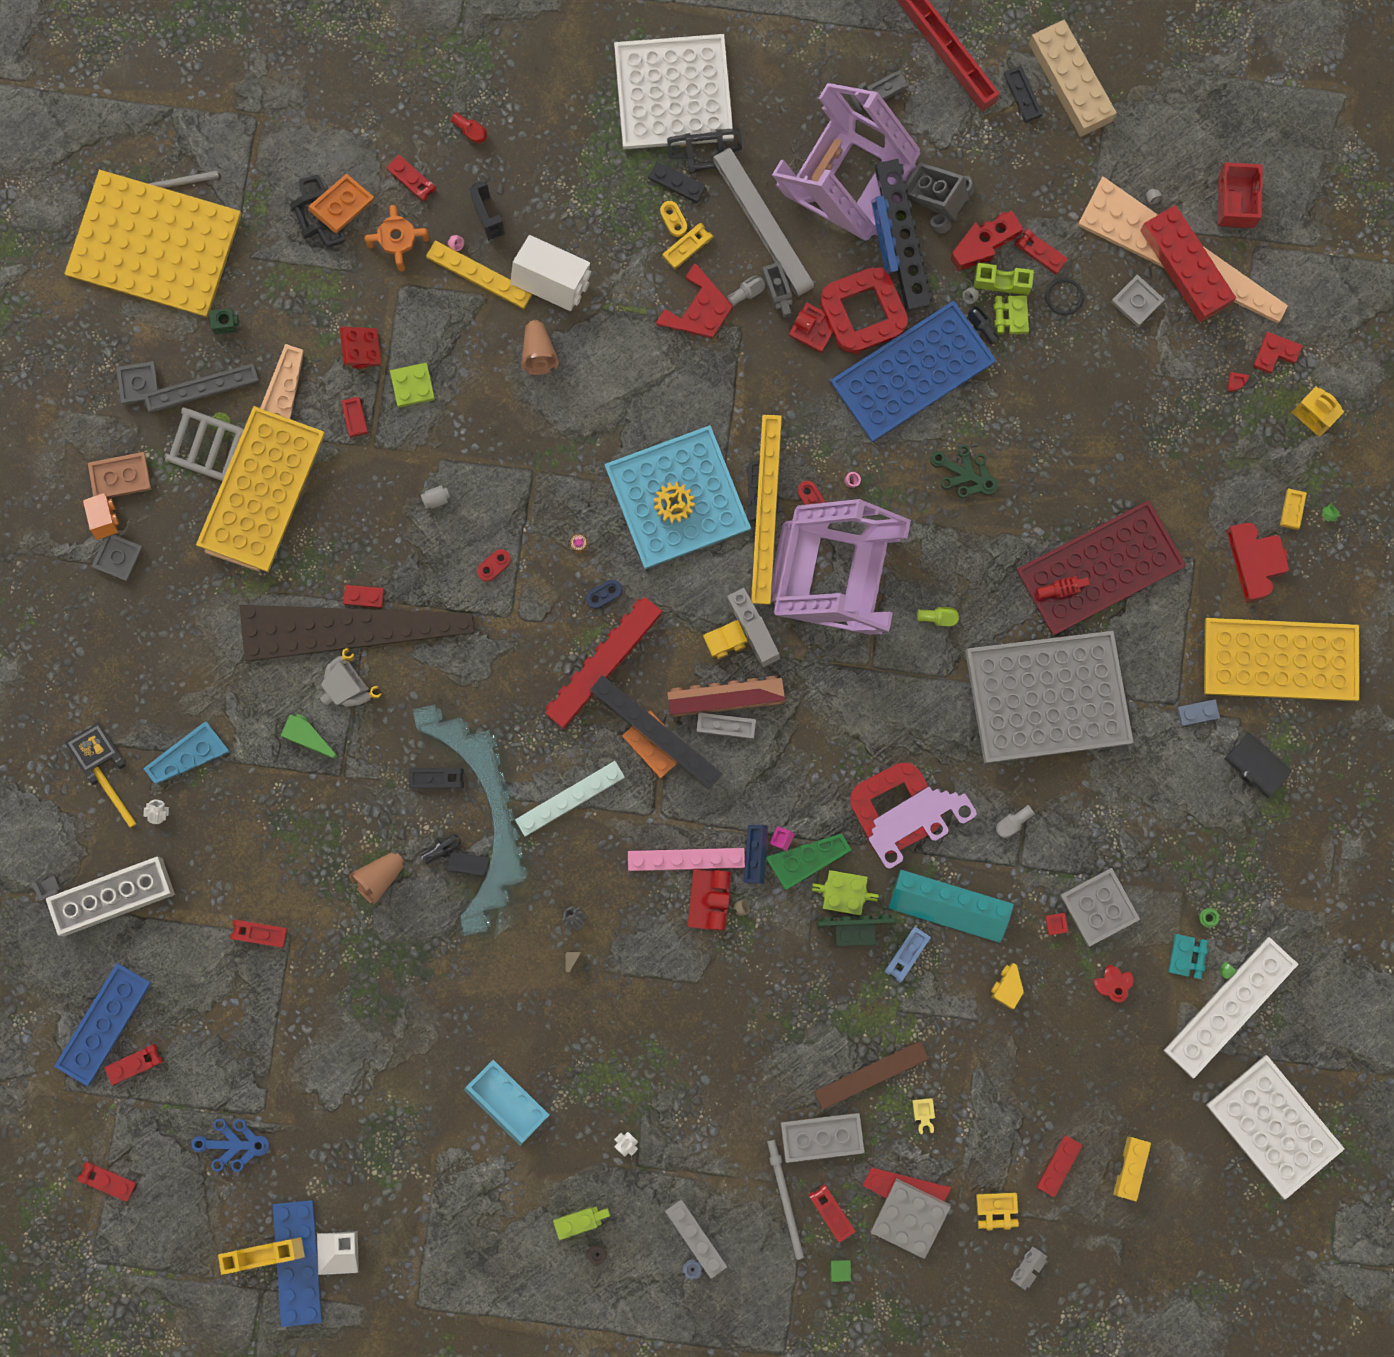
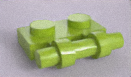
M996 296L993 306L994 311H996V320L994 322L995 327H997V333L1003 334L1004 327H1009V334H1028L1027 296H1008L1007 303H1003L1002 296ZM1003 311H1008L1007 320L1003 317Z

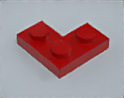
M1267 332L1253 367L1271 374L1277 358L1295 364L1302 345Z

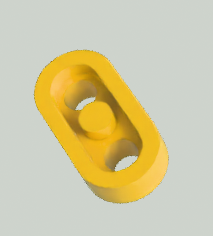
M673 201L664 202L660 208V213L670 234L674 237L683 236L687 231V223L678 205ZM668 210L673 211L671 215L667 214L666 212ZM676 226L681 227V229L678 230V231L675 230L674 228H675Z

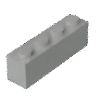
M682 1198L665 1210L710 1278H713L727 1268L726 1263Z

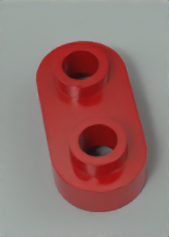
M804 481L799 485L798 496L804 505L826 503L813 482ZM808 489L811 493L806 495L803 491Z
M503 549L496 550L478 566L477 573L479 578L484 582L494 580L510 565V554ZM499 556H504L503 561H498L497 559ZM485 568L490 569L488 574L483 573Z

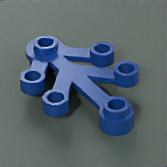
M217 1119L214 1122V1128L221 1131L229 1141L207 1140L204 1136H197L192 1140L191 1146L196 1152H204L206 1149H229L219 1159H215L212 1162L211 1167L214 1171H221L224 1165L241 1149L248 1150L240 1159L234 1160L231 1164L232 1170L239 1172L243 1170L244 1165L255 1155L262 1156L268 1151V1140L264 1136H256L247 1127L245 1120L238 1119L234 1122V1129L241 1131L249 1140L241 1141L227 1126V1122L224 1119ZM218 1121H222L224 1124L221 1129L217 1127ZM239 1121L243 1123L242 1129L237 1127ZM198 1140L203 1144L201 1148L196 1146ZM257 1142H260L262 1144V1148L260 1150L256 1149L255 1147ZM217 1161L221 1163V1167L219 1169L215 1167V1163ZM236 1162L241 1163L240 1169L235 1168L234 1165Z

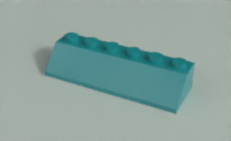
M900 870L888 909L1001 943L1014 904Z

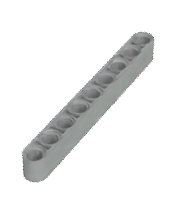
M728 148L714 156L713 161L771 257L775 263H781L787 282L794 294L799 297L813 289L814 284L733 151Z

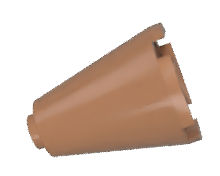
M533 320L525 327L521 361L522 370L525 372L526 369L532 375L547 374L550 372L549 369L554 367L555 370L558 367L559 359L544 324L538 320Z
M391 852L349 874V878L353 884L357 882L356 885L359 893L369 903L375 905L403 869L402 863L404 860L398 853L393 854Z

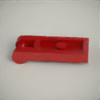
M400 155L386 167L387 171L422 202L428 198L427 196L437 189L433 183L422 176ZM423 185L425 188L422 191L419 190V188Z
M1025 229L1022 233V238L1015 242L1016 247L1057 275L1068 258L1037 237L1031 230ZM1028 241L1033 243L1031 247L1027 245Z
M240 920L233 921L234 931L231 933L230 939L284 948L287 928ZM242 927L247 928L246 935H241Z
M157 1045L148 1046L104 1067L111 1085L118 1084L163 1063L162 1057H159L156 1051L158 1050ZM148 1054L152 1059L150 1062H147L145 1058Z
M85 1161L83 1165L84 1170L82 1174H79L77 1181L129 1202L137 1182ZM91 1171L97 1173L94 1179L89 1178Z
M825 1184L820 1186V1190L817 1192H811L808 1195L839 1243L856 1232ZM825 1196L828 1201L821 1205L819 1199Z

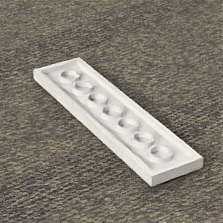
M1267 937L1237 970V973L1220 988L1163 1051L1191 1078H1195L1297 967L1298 963L1270 937Z

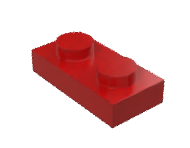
M345 585L343 604L382 608L384 589Z

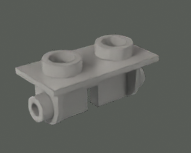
M1032 1246L1030 1251L1026 1253L1021 1265L1014 1271L1011 1280L1024 1290L1027 1287L1030 1288L1037 1277L1032 1271L1036 1270L1039 1273L1047 1262V1256Z

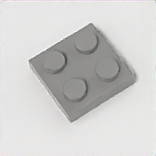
M1136 275L1112 299L1111 303L1139 327L1165 299L1139 275Z

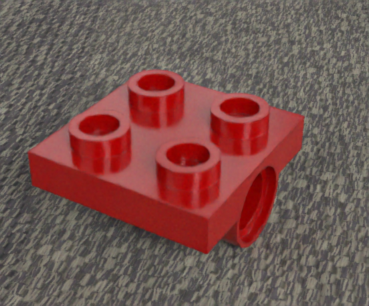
M806 303L796 318L789 337L822 353L833 331L824 311Z
M344 326L340 328L344 365H352L354 369L381 365L377 328Z

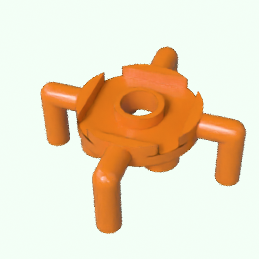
M391 205L389 208L390 217L385 219L381 226H379L377 234L366 235L365 242L367 247L371 249L374 247V242L379 241L380 246L385 252L395 254L397 268L402 272L405 270L402 253L412 249L415 237L422 236L425 242L429 241L430 237L426 228L414 229L410 222L399 216L397 207ZM395 231H399L401 233V237L398 239H393L391 237V234Z

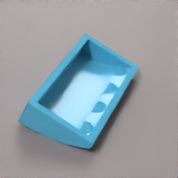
M494 1060L464 1089L520 1146L549 1116Z

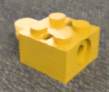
M1316 386L1291 413L1320 437L1345 411L1342 410L1341 405L1331 394Z

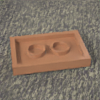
M145 452L88 463L93 497L105 493L108 498L152 490Z

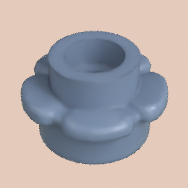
M693 1259L688 1260L687 1264L683 1266V1273L690 1280L698 1279L702 1274V1265Z

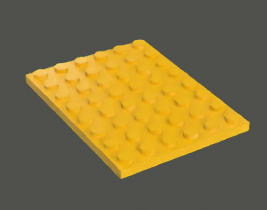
M99 170L65 275L208 318L242 212Z

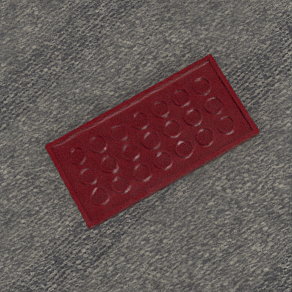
M1148 500L1017 568L1016 572L1052 636H1055L1186 567V564ZM1073 576H1077L1078 580L1089 578L1090 585L1081 587V592L1059 598L1055 596L1040 600L1037 598L1036 588L1052 585V582Z

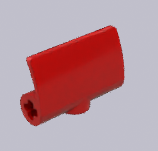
M693 870L688 927L725 931L727 910L729 909L731 872Z

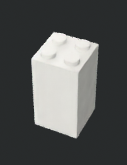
M529 235L513 261L510 284L571 311L574 305L578 306L582 297L581 293L586 292L589 286L588 279L591 275L589 270L590 262Z

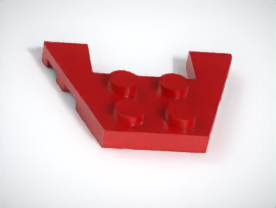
M694 263L686 276V280L701 288L682 318L664 309L656 325L713 339L733 306L698 265Z

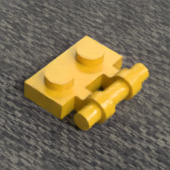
M1017 1193L976 1194L977 1215H985L986 1217L984 1221H978V1229H986L988 1231L993 1230V1228H1004V1230H1010L1011 1227L1019 1226L1018 1219H1010V1214L1018 1213ZM992 1214H1003V1220H993Z

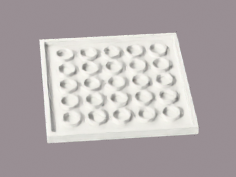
M724 34L614 42L623 149L667 146V138L671 136L683 135L685 133L692 135L715 132L716 129L733 128ZM723 135V142L733 141V135ZM717 139L692 142V144L717 142ZM685 141L673 142L671 146L686 144Z

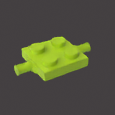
M829 870L825 885L813 883V887H819L820 889L812 888V891L823 893V909L861 915L866 900L878 901V899L870 898H878V894L867 893L866 884L868 877Z

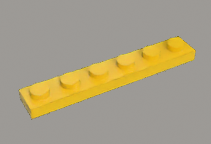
M436 240L426 255L427 259L522 309H525L533 295L510 284V279Z

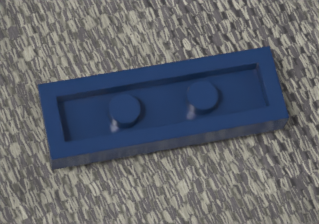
M748 825L744 883L764 884L767 825Z

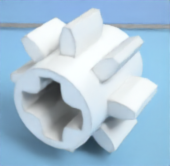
M152 800L144 808V817H148L147 821L152 824L162 823L163 820H166V816H168L169 807H165V803L161 800Z
M628 1132L625 1135L620 1133L614 1139L617 1142L614 1147L623 1156H626L628 1153L632 1156L638 1150L635 1146L638 1141Z

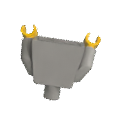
M348 648L343 650L342 656L335 658L326 667L324 680L321 683L326 693L320 697L326 706L331 702H334L336 705H344L345 707L358 706L369 701L371 697L378 699L382 694L374 695L372 693L373 690L379 688L378 686H373L370 692H367L369 690L349 663L353 661L354 653L349 657L345 656L350 651Z

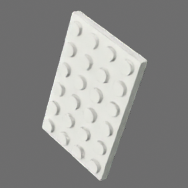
M1267 1055L1262 1057L1206 1105L1284 1200L1344 1150V1147Z

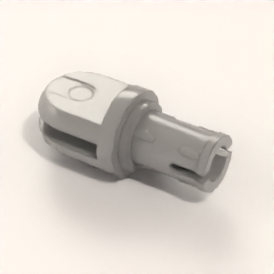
M758 275L750 277L740 284L741 286L737 291L727 296L728 301L734 307L745 298H754L764 290V279Z
M1027 805L1015 815L1008 814L997 824V834L1002 838L1011 837L1022 829L1021 824L1035 815V813Z

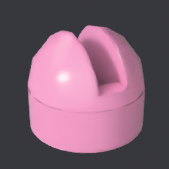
M453 235L448 241V246L455 251H460L464 246V239L458 235Z
M850 472L846 475L844 482L847 487L855 488L860 484L861 478L858 473Z

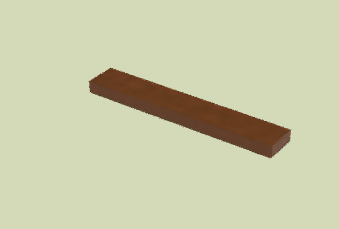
M921 1041L828 1084L814 1091L823 1110L929 1058Z

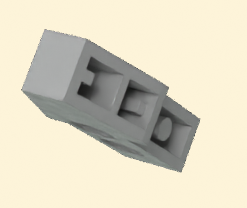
M745 588L728 595V604L739 621L747 641L762 667L779 660V652Z

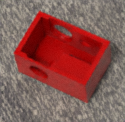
M1225 162L1218 175L1217 226L1256 227L1262 218L1263 164Z

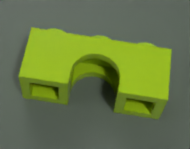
M978 263L975 270L973 288L1029 295L1032 289L1034 270L1015 268L1014 271L1004 272L997 270V265Z

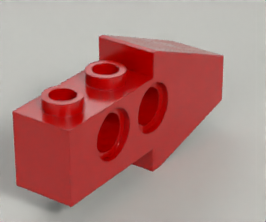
M1013 211L1003 212L996 217V220L992 222L987 221L980 227L977 223L972 226L951 256V261L958 271L977 266L978 263L992 261L996 254L994 250L1021 236L1023 227ZM1002 228L1004 232L998 233L995 229ZM980 237H986L988 242H982Z

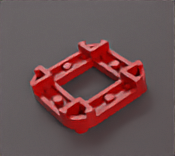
M869 268L834 281L823 289L820 308L825 313L839 349L853 353V355L860 354L865 349L895 339L904 332L907 326L906 311L890 276L883 268ZM872 289L876 293L887 320L855 332L841 300Z
M896 764L859 783L853 789L850 796V807L854 811L868 840L869 837L873 836L872 829L876 827L874 820L879 817L870 801L871 799L904 783L911 797L928 787L921 772L913 764ZM933 823L930 830L932 833L938 829L940 823ZM922 826L895 842V844L901 850L928 836V833ZM889 850L886 852V854L889 855L896 853L893 850Z

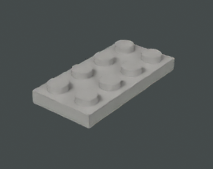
M859 1113L781 1122L786 1163L864 1153Z

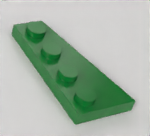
M838 834L767 856L766 860L786 891L847 854L852 849L843 835Z

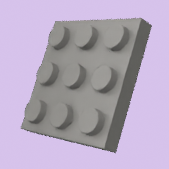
M1112 868L1060 895L1088 947L1140 920Z
M896 1178L871 1229V1233L925 1259L951 1205Z

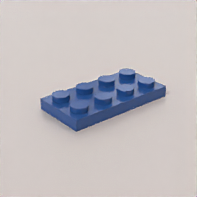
M884 195L873 198L871 204L884 270L888 274L898 271L900 260L898 255L895 256L896 240L891 235L890 229H893L891 218H888L887 215L889 210L888 200H884Z

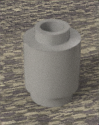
M442 485L424 491L425 493L421 494L426 509L430 507L433 509L448 503L447 499L450 498L447 488H442Z

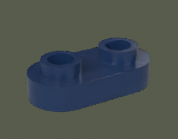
M608 580L590 590L586 595L587 605L592 609H599L617 599L622 592L620 583L616 580ZM615 588L616 591L615 593H609V589ZM594 597L599 598V601L597 603H594L592 601Z

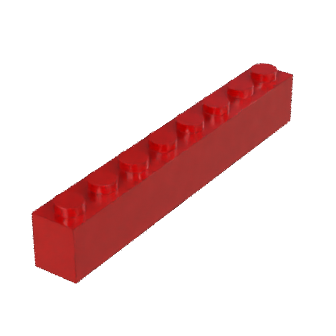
M897 0L981 112L997 103L1000 93L930 1Z
M645 596L642 600L638 599L633 604V610L630 614L626 613L621 618L620 626L617 629L614 627L607 635L609 637L605 643L601 642L595 649L596 654L592 658L589 656L583 663L584 668L572 675L570 678L572 682L567 687L564 685L558 692L559 697L555 701L551 700L546 706V716L563 730L591 699L593 695L589 693L590 689L603 675L608 679L661 617L662 610Z

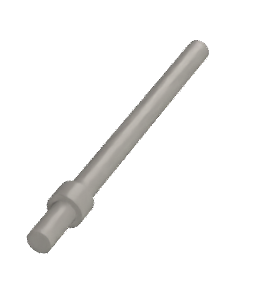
M218 171L149 184L161 188H169L219 178Z
M775 1140L767 1141L771 1155L769 1159L771 1166L773 1165L796 1260L802 1259L804 1255L782 1171V1158L778 1154Z

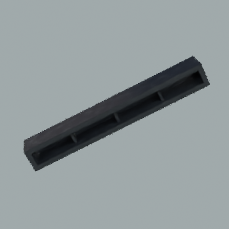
M603 675L590 689L589 693L706 789L710 790L720 778L722 773Z

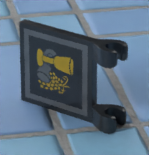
M99 722L65 742L91 785L98 783L97 777L92 770L108 760L113 759L119 769L126 766Z

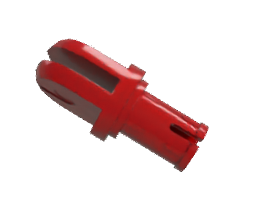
M458 112L452 116L451 123L461 128L464 136L475 143H482L486 140L487 130L474 119L467 120Z

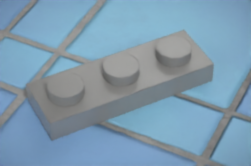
M699 713L696 732L754 739L756 719Z

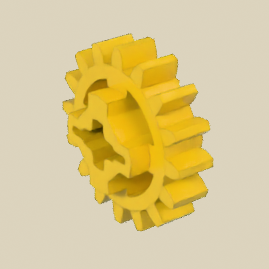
M669 482L667 488L663 485L661 486L662 492H656L659 498H654V503L657 504L654 506V510H660L657 516L663 515L664 522L670 519L671 524H673L674 520L681 523V518L688 519L687 513L692 515L693 511L690 508L695 507V503L691 502L694 500V496H689L691 489L685 490V484L678 487V482L674 486ZM683 495L687 500V505L682 501ZM678 498V505L674 504L671 507V501L674 502ZM662 501L667 505L666 510L662 507Z

